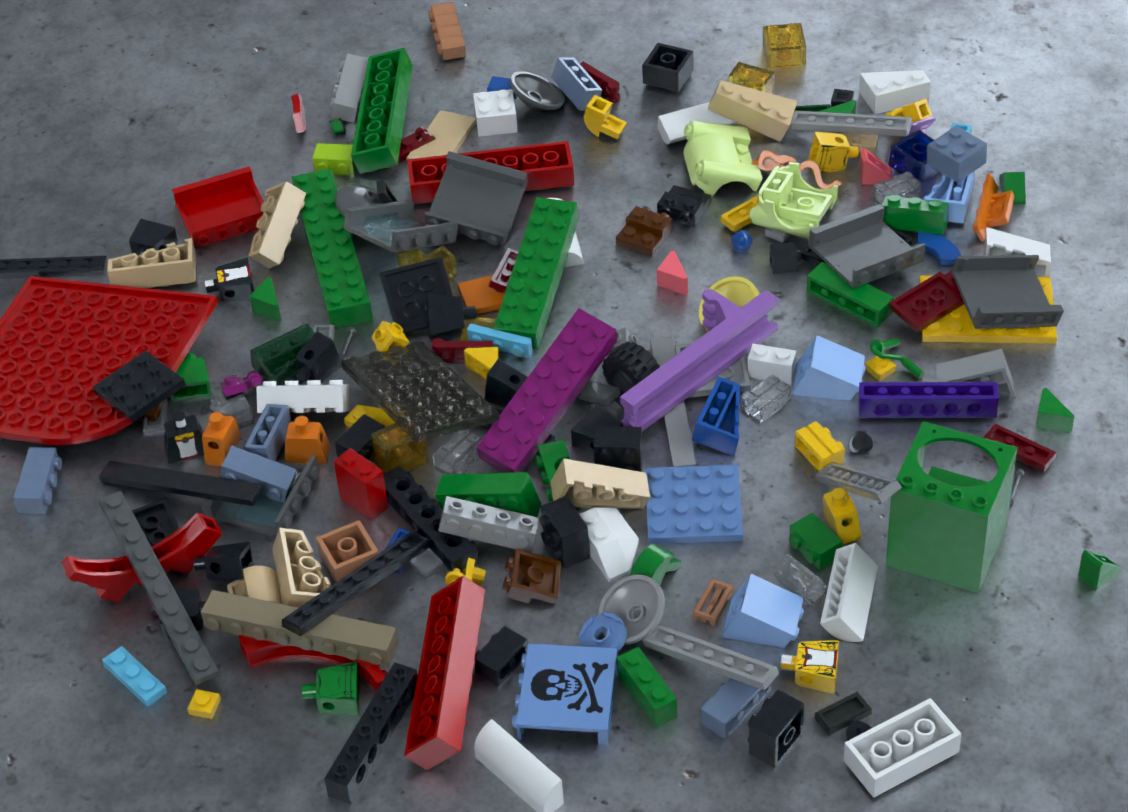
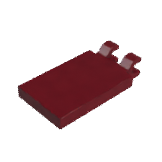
M952 270L945 275L940 271L889 302V309L918 333L964 305V301L952 275Z

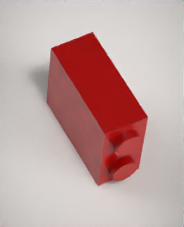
M351 448L333 461L340 499L371 521L389 508L383 470Z

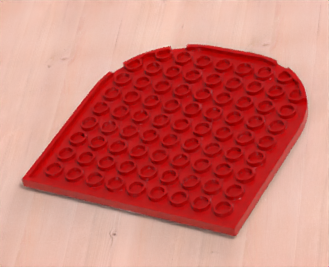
M30 276L0 319V438L63 446L85 443L113 435L132 424L130 420L94 393L92 387L144 351L176 373L218 304L217 296Z

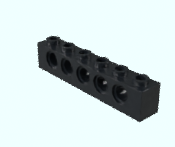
M399 465L383 474L388 504L415 533H419L430 540L429 549L450 572L458 568L462 573L463 569L466 568L468 558L475 559L474 566L479 564V549L474 541L438 531L442 510L437 501L427 495L425 488L415 482L409 471L406 472Z
M394 662L324 778L329 797L349 804L353 802L414 698L418 676L417 669Z

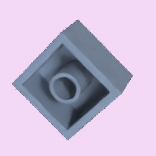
M954 126L927 145V165L956 182H960L986 163L987 143L957 126Z

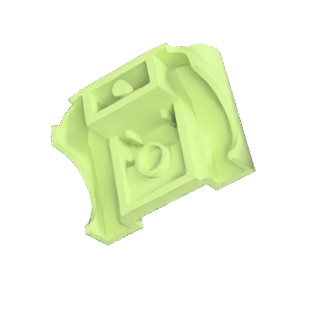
M690 121L689 124H686L684 136H686L688 141L684 148V157L693 185H697L704 190V193L710 194L711 197L714 196L722 185L734 181L744 182L753 191H757L763 178L759 166L751 164L753 161L748 148L751 138L747 127Z
M789 162V166L781 168L777 166L760 188L758 204L752 207L750 219L755 225L809 239L810 229L818 227L827 209L831 210L838 199V186L834 185L828 189H817L810 186L801 176L800 163Z

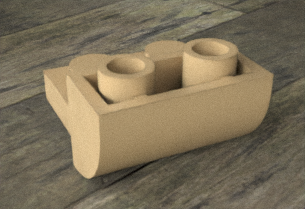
M247 567L243 569V579H238L227 585L228 593L282 604L277 573L270 567Z

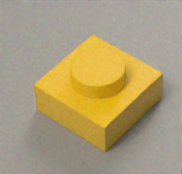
M878 356L865 363V370L879 382L895 373L897 365L890 359H881Z
M196 689L187 708L188 714L212 719L221 701L220 694Z

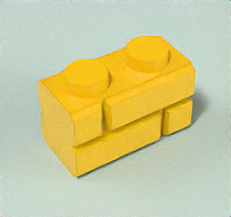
M815 421L795 432L794 446L818 471L831 462L841 465L844 463L845 448L840 441L836 442L832 438L827 427L823 428Z

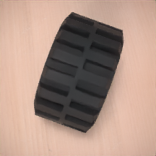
M625 342L604 359L602 369L607 383L611 386L619 387L621 393L619 396H621L660 368V366L656 362L657 360L643 346L637 345L634 342Z

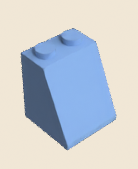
M816 335L797 362L792 394L850 401L855 394L859 393V382H863L861 379L866 369L864 365L865 356Z
M750 574L730 600L721 637L785 648L790 641H795L800 628L797 627V624L804 613V609L801 608L803 597Z

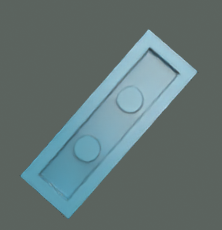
M471 323L468 326L467 334L469 341H493V347H498L499 352L514 354L518 357L530 358L533 353L531 338Z
M122 646L102 659L104 667L147 707L167 693L166 687Z

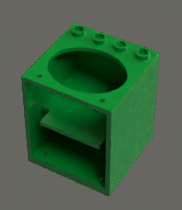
M923 421L896 478L902 488L891 496L886 566L979 593L1007 526L1017 447ZM939 441H958L971 444L982 449L993 458L998 472L989 482L933 466L927 474L923 471L925 446Z

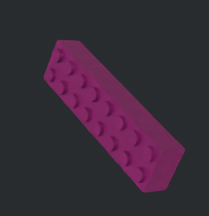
M578 308L476 447L478 458L502 473L523 472L538 452V445H542L616 344L617 330Z

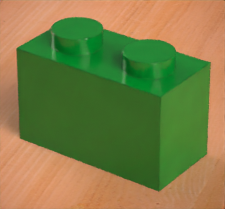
M810 513L790 525V544L793 548L798 549L810 564L821 570L834 562L836 549L842 548L843 541L814 513Z

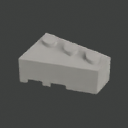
M1002 348L936 364L938 382H997L999 395H1008V398H1016L1013 377Z

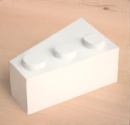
M986 227L983 256L1039 255L1034 271L1037 277H1049L1051 266L1049 244Z

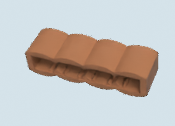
M454 2L431 5V10L428 11L432 32L434 33L435 44H437L438 55H442L443 60L466 57L464 39Z

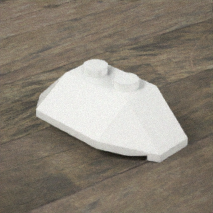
M583 508L578 510L577 512L588 527L590 556L608 582L629 574L638 548L639 538L617 508Z

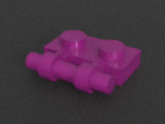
M254 370L249 371L247 376L243 378L231 375L225 377L224 382H220L221 390L225 396L248 391L247 389L259 386L262 383V377Z

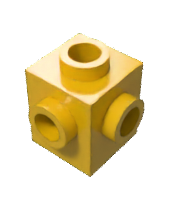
M382 321L371 336L376 344V349L380 353L395 358L399 357L409 343L403 333V328L395 322L391 324Z

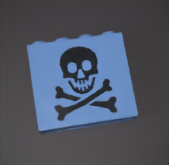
M528 643L527 653L522 654L524 673L519 674L518 685L521 688V693L516 694L515 707L518 708V713L513 714L512 729L517 730V739L521 740L525 728L598 732V744L609 745L618 670L617 648Z

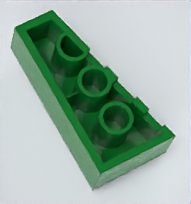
M528 472L443 474L435 493V497L442 510L446 496L538 517L542 505Z

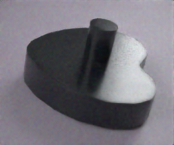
M856 431L850 437L848 447L853 453H858L861 450L870 451L873 447V441L867 433Z
M855 720L847 727L846 739L849 741L872 728L865 722Z

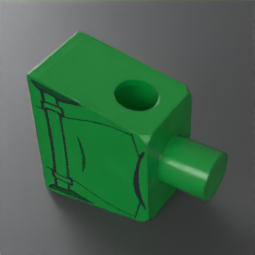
M357 662L319 669L317 671L316 684L302 685L303 700L316 699L318 710L321 713L359 715L360 676Z

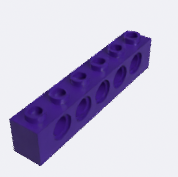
M859 382V418H997L999 403L997 382Z

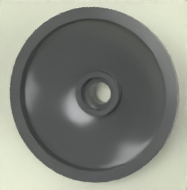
M518 71L513 73L510 78L513 92L530 108L552 111L561 108L565 102L564 95L560 89L539 75Z
M361 184L344 185L339 188L335 195L336 206L344 217L347 208L382 204L377 191ZM383 214L380 219L392 217L389 214ZM369 216V217H366V220H365V221H372V220H379V219L374 218V216Z

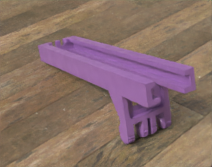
M712 289L704 290L702 293L704 300L702 304L703 327L709 332L620 396V405L624 407V419L621 420L623 427H642V431H644L751 350L752 344H760L778 330V324L776 322H769L768 315L766 314L778 305L779 298L765 290L740 308Z

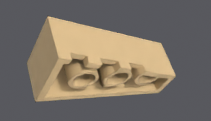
M720 80L708 109L781 142L790 126L797 101Z
M563 458L551 480L553 501L567 496L574 507L643 509L650 499L647 474L645 472Z

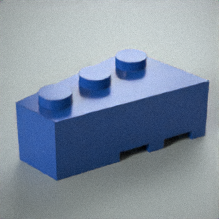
M718 376L696 421L692 441L735 456L739 441L740 384Z

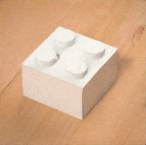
M512 89L473 93L478 137L518 132Z

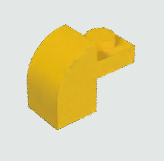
M594 95L586 106L584 122L587 128L597 137L604 133L618 140L625 130L627 122L610 115L612 102Z
M925 98L890 110V112L885 113V116L912 117V122L914 123L932 117Z

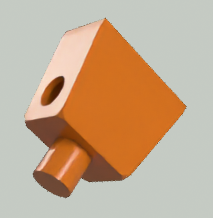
M214 412L209 416L210 421L202 435L206 465L222 467L231 446L237 447L242 439V435L234 417Z
M299 416L294 422H290L285 440V461L308 463L313 455L316 456L317 464H328L331 446L322 424L319 422H308V418L305 416Z

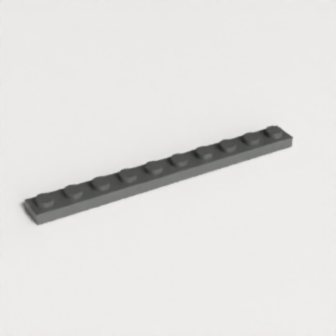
M119 491L100 498L99 505L195 685L218 677L219 671L122 492Z

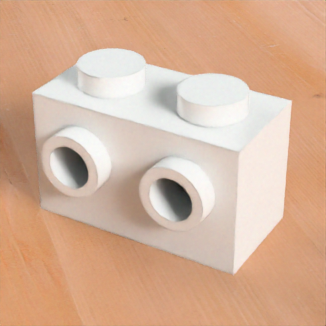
M752 344L748 356L749 378L791 385L796 371V350Z

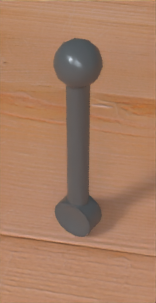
M355 327L348 329L349 335L341 353H338L341 362L345 361V352L352 336L357 333Z
M1023 469L1015 471L1016 478L1012 486L1010 507L1013 506V497L1020 478L1024 476Z

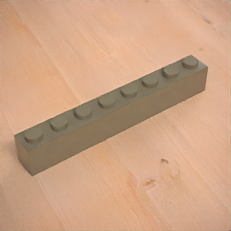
M216 590L211 591L201 611L205 628L213 631L219 630L237 636L243 635L257 640L272 641L280 645H291L304 650H315L328 655L334 654L347 657L351 660L367 661L375 665L389 666L399 644L396 627L337 615H330L299 636L282 627V619L298 609V607Z

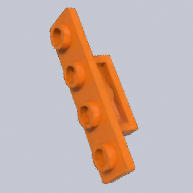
M991 173L986 174L985 182H983L982 194L979 197L980 203L976 210L975 222L973 223V231L978 235L981 242L985 241L986 227L1002 226L1009 223L1015 197L1012 190L997 193L998 185Z

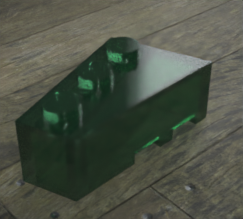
M306 323L251 349L250 355L253 369L261 375L262 381H276V385H285V381H290L300 370L296 356L315 332Z

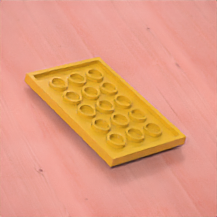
M920 275L919 284L933 275ZM1038 277L1049 304L1054 305L1051 277ZM964 304L923 329L922 342L1056 344L1057 331L1056 327L975 329Z

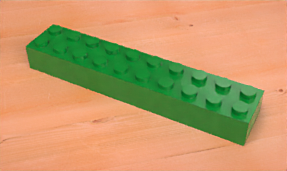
M332 169L292 176L293 185L306 193L304 198L305 204L299 213L330 325H335V329L373 321L370 299L351 234L343 229L345 217L340 213L335 203V195L338 190Z

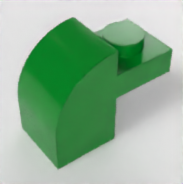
M651 544L639 555L629 576L645 575L652 578L660 586L665 573L678 570L681 561L676 559L672 552L662 549L656 544Z

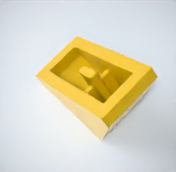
M498 347L466 348L464 350L465 365L486 380L488 371L499 359Z

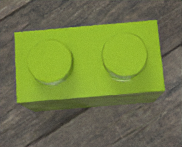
M317 143L312 158L314 172L332 169L333 175L354 176L356 165L351 157L353 145Z

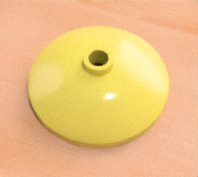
M738 276L721 279L709 288L740 308L759 295V291L751 281ZM703 298L699 306V318L702 325L704 320V316L702 314V304L704 303Z

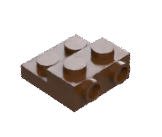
M635 206L626 217V225L616 236V243L653 256L673 231L672 218L667 213L658 214L652 212L647 206L642 208Z
M516 549L513 556L507 558L505 564V571L509 572V576H505L502 586L503 590H507L506 597L529 603L534 598L555 604L558 599L562 561Z

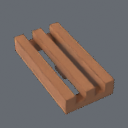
M711 579L692 613V619L697 620L701 618V622L706 623L710 621V625L715 626L734 592V586ZM719 587L705 613L702 612L714 588ZM724 589H725L726 591H725L724 595L722 596V598H721L719 604L717 605V607H716L714 613L711 615V613H712L714 607L716 606V604H717L719 598L721 597V595H722V593H723V591H724Z

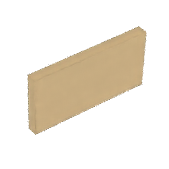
M440 110L426 129L428 133L435 136V140L411 151L406 159L447 155L448 151L456 153L476 125V118Z

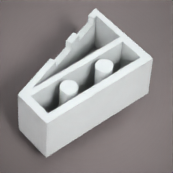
M923 70L860 73L859 92L874 114L887 112L925 98L927 101H930L931 81Z

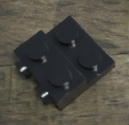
M673 185L669 192H664L657 203V213H667L673 221L696 227L711 203V195Z

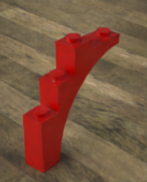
M196 513L184 526L151 547L165 573L171 569L174 572L179 571L189 574L194 568V558L204 556L222 536V532L214 518ZM126 555L100 560L66 556L61 562L66 571V576L71 581H78L96 588L97 595L103 600H111L118 603L135 583L142 586Z
M243 635L238 636L241 650L250 668L270 661L287 658H311L325 660L338 665L357 662L359 676L370 684L375 692H377L387 675L385 669H380V664L375 665L367 661L351 660L334 654L328 655L315 650H304L291 645H280L272 641L257 640Z

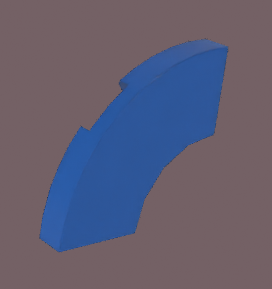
M918 231V245L926 244L925 252L933 254L939 260L940 265H954L957 256H961L957 246L949 239L938 234Z

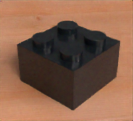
M657 43L642 64L643 84L679 92L694 70L693 51Z
M595 426L594 464L642 472V427Z
M564 496L542 505V516L539 517L543 528L541 538L546 546H550L553 558L562 561L561 565L564 569L590 559L588 527L569 498Z
M779 689L772 697L768 696L763 703L762 709L758 714L754 713L748 722L749 754L775 769L803 735L804 703Z

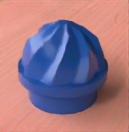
M747 230L736 231L735 235L732 236L731 243L735 250L747 251L752 244V237Z

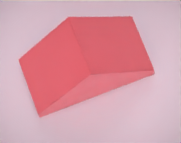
M863 147L860 150L859 169L862 185L892 183L894 177L891 167Z
M675 250L670 251L657 269V286L681 294H688V277Z

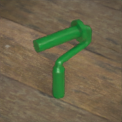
M898 338L886 341L876 339L870 343V350L874 355L881 359L900 360L902 365L915 377L921 379L925 373L909 358L902 355L883 353L886 349L899 346L900 341Z

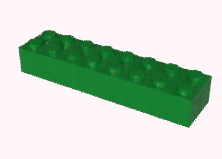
M405 48L369 56L351 152V157L360 174L386 167L390 168L398 164L413 64Z
M536 197L494 325L495 330L531 338L532 348L535 350H539L579 221L577 202Z

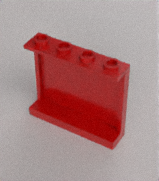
M250 166L172 189L175 205L190 238H192L195 249L259 230L256 225L257 221L263 216L264 212L260 209L264 201L253 180Z

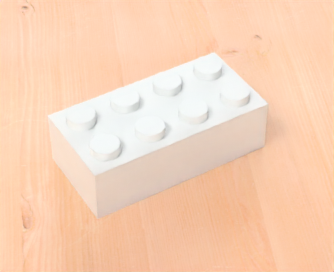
M929 698L845 742L844 762L874 798L959 753L961 733L935 702Z

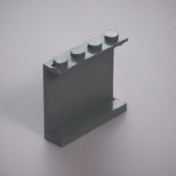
M448 151L446 156L447 167L430 211H425V223L435 225L456 221L458 222L457 234L467 235L474 240H485L492 245L499 244L505 246L528 183L527 173Z
M881 204L810 229L808 246L852 288L916 265L924 260L926 244L922 243L914 247L907 244L883 222L885 208Z
M1039 255L957 256L951 272L975 329L1056 327L1064 310L1061 305H1050L1034 271Z

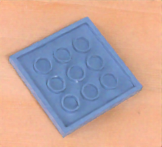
M738 464L645 468L650 499L647 502L648 544L743 541Z

